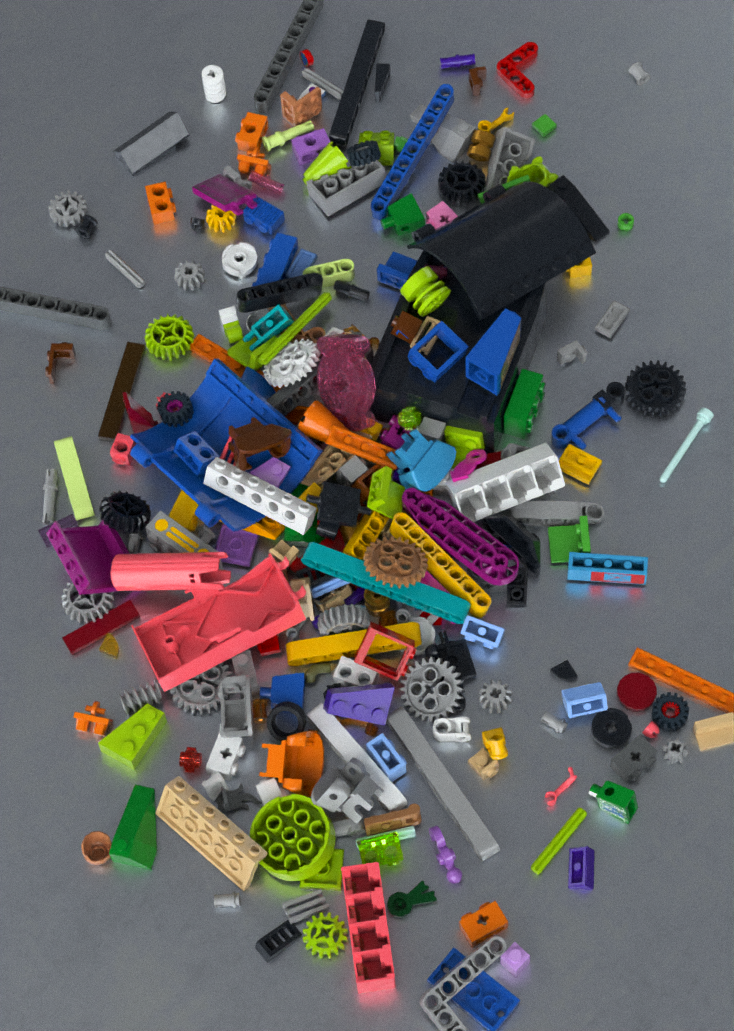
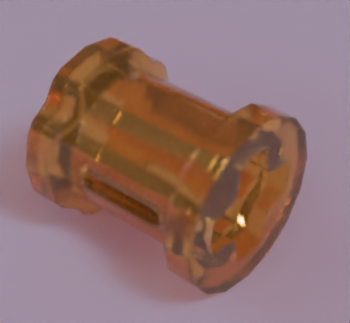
M265 699L253 700L254 724L267 723L266 706H268V701Z

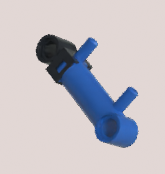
M620 382L609 383L606 392L603 389L592 397L591 402L563 424L554 426L551 434L553 447L560 450L565 449L572 440L583 450L587 444L578 435L602 416L605 418L609 415L615 422H619L622 417L614 410V407L620 406L624 401L625 387Z

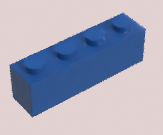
M276 233L275 238L271 239L270 250L264 256L263 267L259 268L257 281L253 282L252 287L285 279V275L291 267L299 248L297 237Z

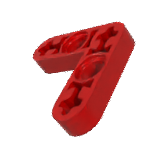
M534 42L525 43L500 60L496 66L498 76L525 99L531 98L534 95L535 87L519 69L538 56V45ZM515 57L522 59L520 62L513 61ZM512 77H519L520 80L517 81V82H514V81L511 80V78H512Z

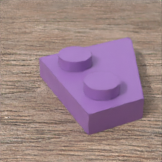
M273 457L249 473L279 488L291 467Z

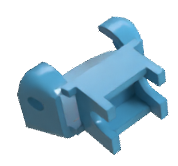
M415 429L409 433L415 440L407 433H404L401 436L405 441L404 444L395 451L396 454L391 451L386 456L399 468L397 472L400 474L399 479L402 486L406 489L415 488L421 492H426L436 487L449 472L456 458V449L437 439L429 440L428 442ZM408 467L410 471L405 473L403 470Z

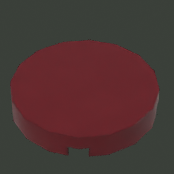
M640 672L630 673L619 681L617 698L626 709L633 712H642L646 708L651 707L655 702L657 688L654 681L648 675Z

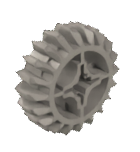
M67 582L68 588H63L62 606L65 609V613L70 615L72 620L77 618L78 623H81L83 620L85 624L89 623V620L96 622V618L102 619V614H108V609L113 607L111 602H114V592L79 594L73 602L75 595L78 593L75 585ZM100 596H102L100 603L96 605V602L100 599Z
M353 604L338 605L337 607H331L329 610H324L318 617L317 622L318 631H320L321 636L368 629L371 623L368 610L365 607H360V605L354 606Z

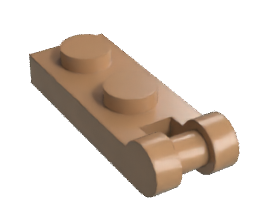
M411 804L407 809L365 818L364 825L367 836L419 825L422 822L420 806L418 804Z

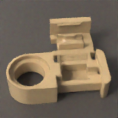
M349 584L330 591V594L319 602L315 599L313 601L317 609L323 613L324 610H329L331 607L345 604L344 599L349 597L353 590Z

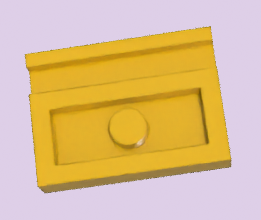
M569 444L561 455L559 464L562 472L589 485L601 467L602 460Z

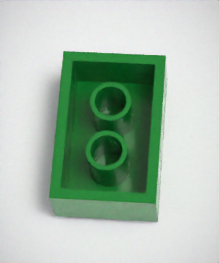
M526 369L521 370L504 415V434L523 440L526 439L527 434H531L534 425L532 423L533 418H537L539 413V402L542 403L545 397L544 389L546 383L543 382V374Z

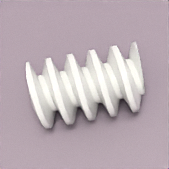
M208 65L201 73L205 97L207 101L217 103L222 101L227 93L224 74L219 66Z

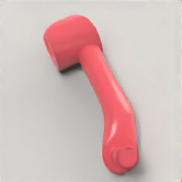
M572 767L568 768L571 777L565 780L554 792L549 791L545 794V798H554V800L547 803L548 806H554L557 802V797L576 780L577 775H574Z

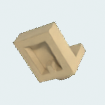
M484 748L468 760V764L483 781L488 777L492 778L499 771V761L492 759Z

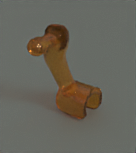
M351 324V327L343 329L345 333L351 330L353 332H360L353 324ZM377 337L367 338L370 341L371 348L372 344L379 346L380 342Z

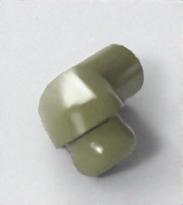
M330 663L312 665L304 673L305 681L307 683H314L316 675L331 673Z

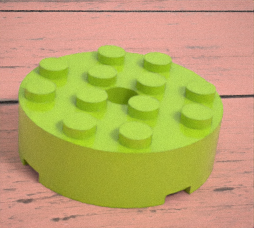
M291 794L281 798L276 797L266 803L256 814L249 835L268 853L259 864L271 875L286 881L304 880L318 873L331 858L336 840L335 828L328 814L321 807L314 805L311 798L299 794Z

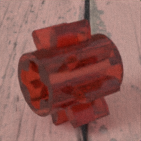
M187 747L185 752L181 751L179 766L184 767L185 772L194 773L196 768L201 767L202 753H197L195 747Z

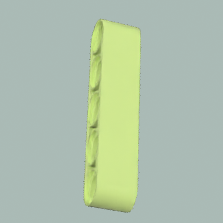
M72 436L54 441L76 521L95 516Z

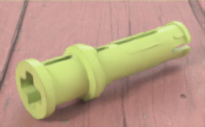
M308 120L283 132L276 131L271 136L262 137V144L265 150L269 152L274 147L284 146L285 142L297 136L314 131V125L311 120Z

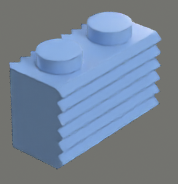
M601 682L561 691L563 705L570 719L608 709L606 693Z

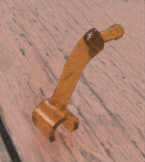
M335 716L342 726L357 725L365 727V734L374 737L377 734L378 727L374 726V723L351 718L341 719L339 716Z

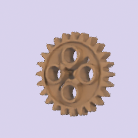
M391 536L390 540L383 537L382 541L376 539L375 543L371 542L370 547L367 546L363 560L366 571L370 572V577L376 576V582L382 580L383 585L390 583L391 588L396 584L400 589L402 584L408 588L409 583L415 586L416 581L421 582L422 577H425L428 559L425 558V553H420L421 547L415 548L416 543L408 544V539L403 542L401 537L395 540Z

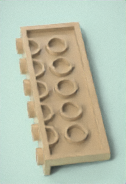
M180 776L165 785L155 814L241 890L245 891L248 889L257 866L267 856V851Z

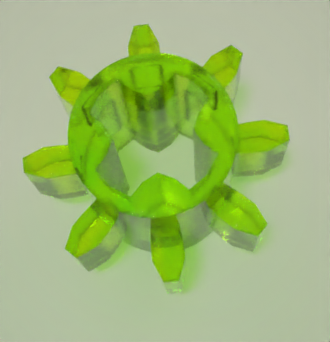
M406 407L399 413L398 423L400 426L405 427V431H412L421 424V414L415 411V407Z

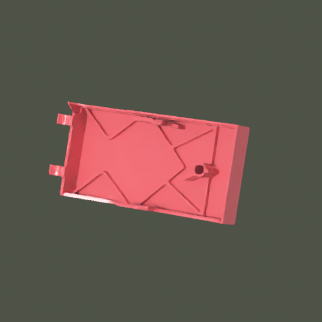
M271 553L268 554L269 556L239 580L224 587V589L186 590L185 593L192 592L194 598L135 628L131 625L164 692L306 620L298 601L306 595V591L303 585L296 592L290 587L282 570L289 566L286 556L282 562H276Z

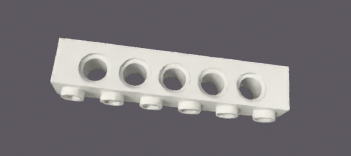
M218 457L207 466L203 484L302 535L312 526L317 510L316 507L246 471L239 470L236 466Z

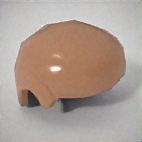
M93 831L87 834L81 844L85 860L93 865L104 864L111 858L109 855L112 845L110 837L101 831Z

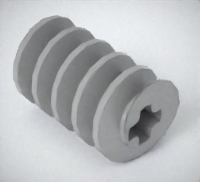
M157 679L154 680V686L147 682L146 689L139 685V691L132 687L131 694L126 689L123 696L119 693L123 709L127 715L130 714V708L137 712L138 705L141 708L145 706V703L153 706V701L160 705L162 698Z

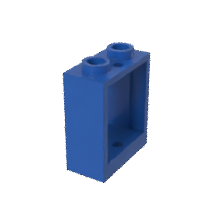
M440 321L410 349L407 357L410 363L418 367L428 380H432L435 383L466 354L469 346L445 323ZM435 335L455 353L439 369H436L418 352Z

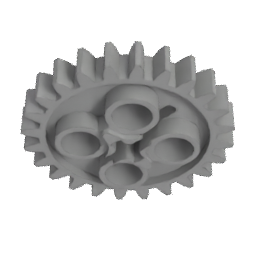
M430 657L429 662L427 658H422V664L419 661H415L416 668L409 666L411 673H405L407 680H401L405 684V687L400 688L401 691H405L401 699H407L404 706H411L408 712H415V718H419L422 715V721H426L429 717V721L434 722L435 717L436 719L442 718V715L445 718H449L448 712L455 713L456 711L453 707L461 706L457 700L464 698L459 695V692L465 691L464 688L459 687L464 681L457 679L461 673H454L456 667H449V661L443 663L442 658H438L435 661L434 657ZM434 670L436 673V677L434 680L431 681L429 679V673L430 671ZM444 676V680H443L442 682L438 683V682L441 680V678ZM418 684L422 687V692L419 695L415 692V687ZM445 684L449 686V692L446 695L442 692V687ZM430 686H435L433 688L434 693H429L431 691ZM432 698L436 703L433 709L428 705L429 700Z
M222 662L170 689L173 701H178V707L184 705L185 711L191 708L192 714L199 710L202 715L204 709L211 713L212 707L218 710L217 704H221V700L218 696V687L213 686H219L223 679L232 676L229 666L224 665L225 663ZM211 674H217L216 678H209ZM187 688H193L189 693L184 692ZM206 692H212V695L208 697L203 696ZM224 694L225 699L230 698L229 694Z

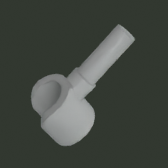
M307 618L298 623L295 628H289L286 632L287 637L291 633H296L293 641H297L299 639L298 632L307 621Z

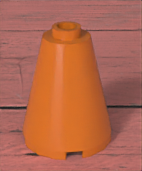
M318 400L309 406L304 414L303 422L300 421L298 429L307 437L325 443L331 425H336L350 431Z

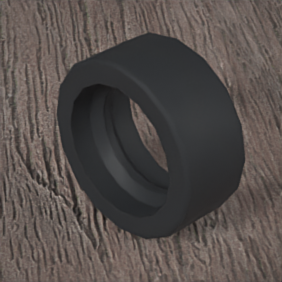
M293 702L277 704L267 718L269 733L281 742L287 740V736L303 732L307 724L304 710ZM288 711L297 717L298 727L294 732L286 733L277 727L275 719L279 712Z

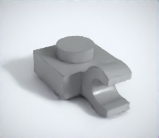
M229 165L223 169V176L243 187L252 189V183L249 180H242L237 170H234Z

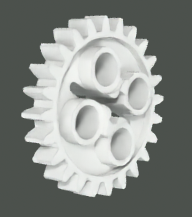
M301 339L300 342L295 340L293 344L289 342L288 346L284 347L267 365H264L263 376L273 387L277 385L279 388L283 385L287 387L289 383L294 385L296 380L300 382L302 376L307 377L306 373L312 372L311 368L317 366L315 362L320 360L318 358L320 356L319 349L309 339L306 341Z

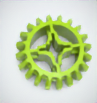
M168 313L166 317L160 315L159 320L154 318L153 323H149L144 337L146 347L150 353L155 354L156 358L161 356L163 360L169 357L171 361L172 357H176L179 360L180 354L185 356L186 351L191 349L190 344L194 342L193 328L189 325L188 320H184L182 316L177 318L176 314L170 317ZM179 331L183 333L182 338H180L178 335ZM157 336L160 337V343L155 341Z

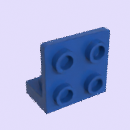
M392 252L386 265L379 264L377 267V281L401 290L417 260L397 252Z

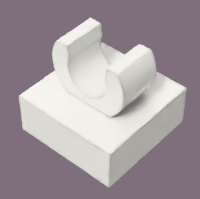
M219 773L212 774L211 778L207 781L204 780L202 783L212 801H215L220 794L221 787L224 786L226 792L229 790Z

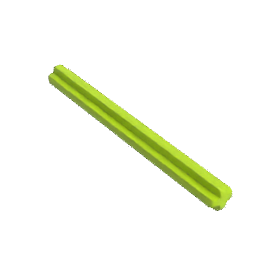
M324 292L259 356L260 364L267 365L332 300L329 292Z

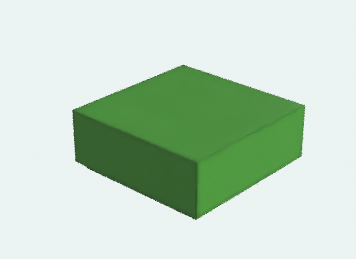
M544 114L532 123V128L544 138L557 128V124Z

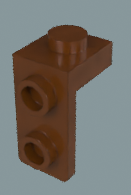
M51 343V348L47 351L49 366L45 368V375L49 378L50 384L55 383L57 359H75L76 352L73 343Z

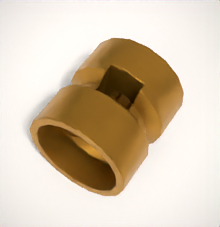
M474 130L471 138L473 144L469 145L467 156L477 161L488 162L491 155L490 148L493 147L496 137L483 130Z
M365 589L364 600L368 613L374 617L385 615L390 609V598Z

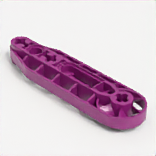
M407 488L403 492L402 506L404 510L445 551L493 585H506L516 578L519 570V561L513 551L447 502L421 493L415 488ZM467 525H468L470 528H472L474 531H476L477 533H475V532H473L471 529H469V528L467 527ZM433 533H435V534H437L439 537H441V538L443 539V541H442L440 538H438L436 535H434ZM448 544H450V545L453 546L455 549H457L458 552H457L456 550H454L452 547H450ZM462 555H465L467 558H469L471 561H473V563H471L469 560H467V559H466L465 557H463ZM508 560H513L516 565L508 567ZM508 569L513 573L509 577L507 576Z

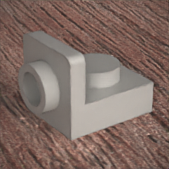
M576 340L558 349L557 360L560 364L571 362L577 356L583 364L586 362L587 351Z

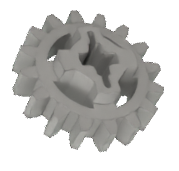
M68 190L67 194H64L62 191L61 196L55 195L56 200H50L51 205L48 206L50 217L53 218L54 223L58 222L59 226H62L63 223H65L66 227L70 223L75 226V222L81 223V217L83 218L86 215L85 212H88L86 200L83 199V195L78 196L76 191L71 194L70 190Z

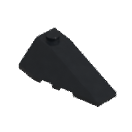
M564 175L548 186L574 212L590 240L597 242L610 233L609 229L579 190Z

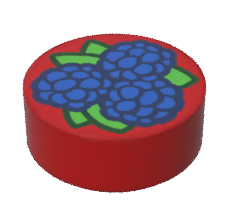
M308 49L300 51V58L304 66H312L314 58Z

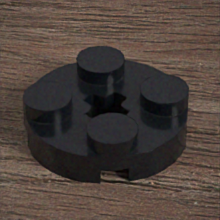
M608 708L606 711L597 713L593 718L591 725L592 737L594 741L605 748L620 749L630 739L632 724L626 713L616 708ZM611 724H614L616 731L609 732L606 726L610 727Z

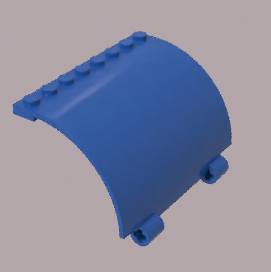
M219 359L213 360L203 382L190 397L194 413L192 414V419L188 418L189 422L187 424L183 422V426L177 424V427H174L172 424L169 427L161 422L146 431L131 434L130 436L137 443L132 448L130 455L139 464L147 468L154 463L199 505L195 515L208 527H213L221 520L233 532L245 529L266 516L203 484L206 473L197 476L174 453L173 450L179 437L196 431L220 458L229 439V426L231 425L236 429L251 423V418L255 417L264 426L275 424L290 429L292 432L290 449L285 456L278 458V460L291 467L279 489L289 494L303 481L322 452L320 447ZM230 449L225 457L226 462L231 454ZM266 450L247 457L246 461L252 468L246 470V472H251L272 459L273 456Z

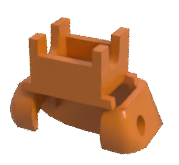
M305 731L287 736V740L282 741L281 745L262 744V748H268L266 773L260 772L259 776L278 778V782L283 783V788L299 795L311 797L315 784L323 776L324 745L320 734Z

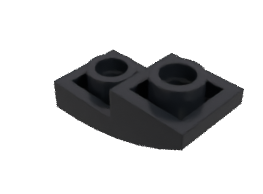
M519 567L518 575L508 584L507 604L526 605L528 568ZM508 569V577H509V576L512 575L513 573Z

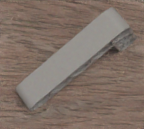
M494 936L487 938L421 995L419 1000L421 1008L440 1031H455L457 1029L468 1031L446 1002L505 952L507 946L502 937ZM493 940L499 944L497 952L491 949V942ZM477 954L483 957V963L480 966L475 963V956ZM462 967L467 970V977L464 980L459 977V970ZM446 981L451 984V991L448 994L442 988ZM430 995L435 998V1005L433 1007H429L426 1003V999ZM443 1012H446L449 1016V1020L445 1025L440 1021V1015Z

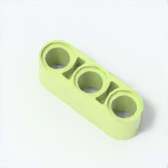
M341 259L307 267L303 271V275L310 273L320 274L323 277L322 288L334 286L337 280L344 283L350 282L355 277L354 263L350 259Z

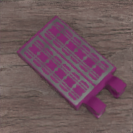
M221 174L192 187L195 195L225 212L231 210L237 216L243 214V210L239 208V205L243 203L251 209L257 207V203L253 201L256 198L255 193Z

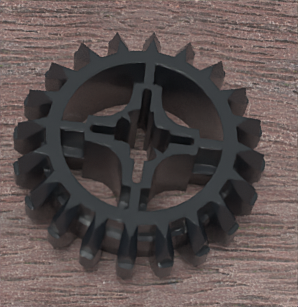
M463 160L461 163L455 161L454 165L449 163L448 168L443 167L442 172H440L438 190L441 192L442 198L446 197L447 202L452 200L453 205L456 202H459L460 206L464 202L467 205L469 201L475 203L476 198L479 199L477 194L485 191V175L482 173L481 168H477L476 164L471 165L470 161L467 164Z
M119 490L118 493L112 491L111 494L103 497L99 514L100 519L104 520V524L109 525L110 529L114 528L116 531H122L123 534L125 532L132 534V532L138 533L143 531L147 524H149L151 510L150 505L146 504V500H141V496L137 497L134 493L129 494L127 491L122 493Z

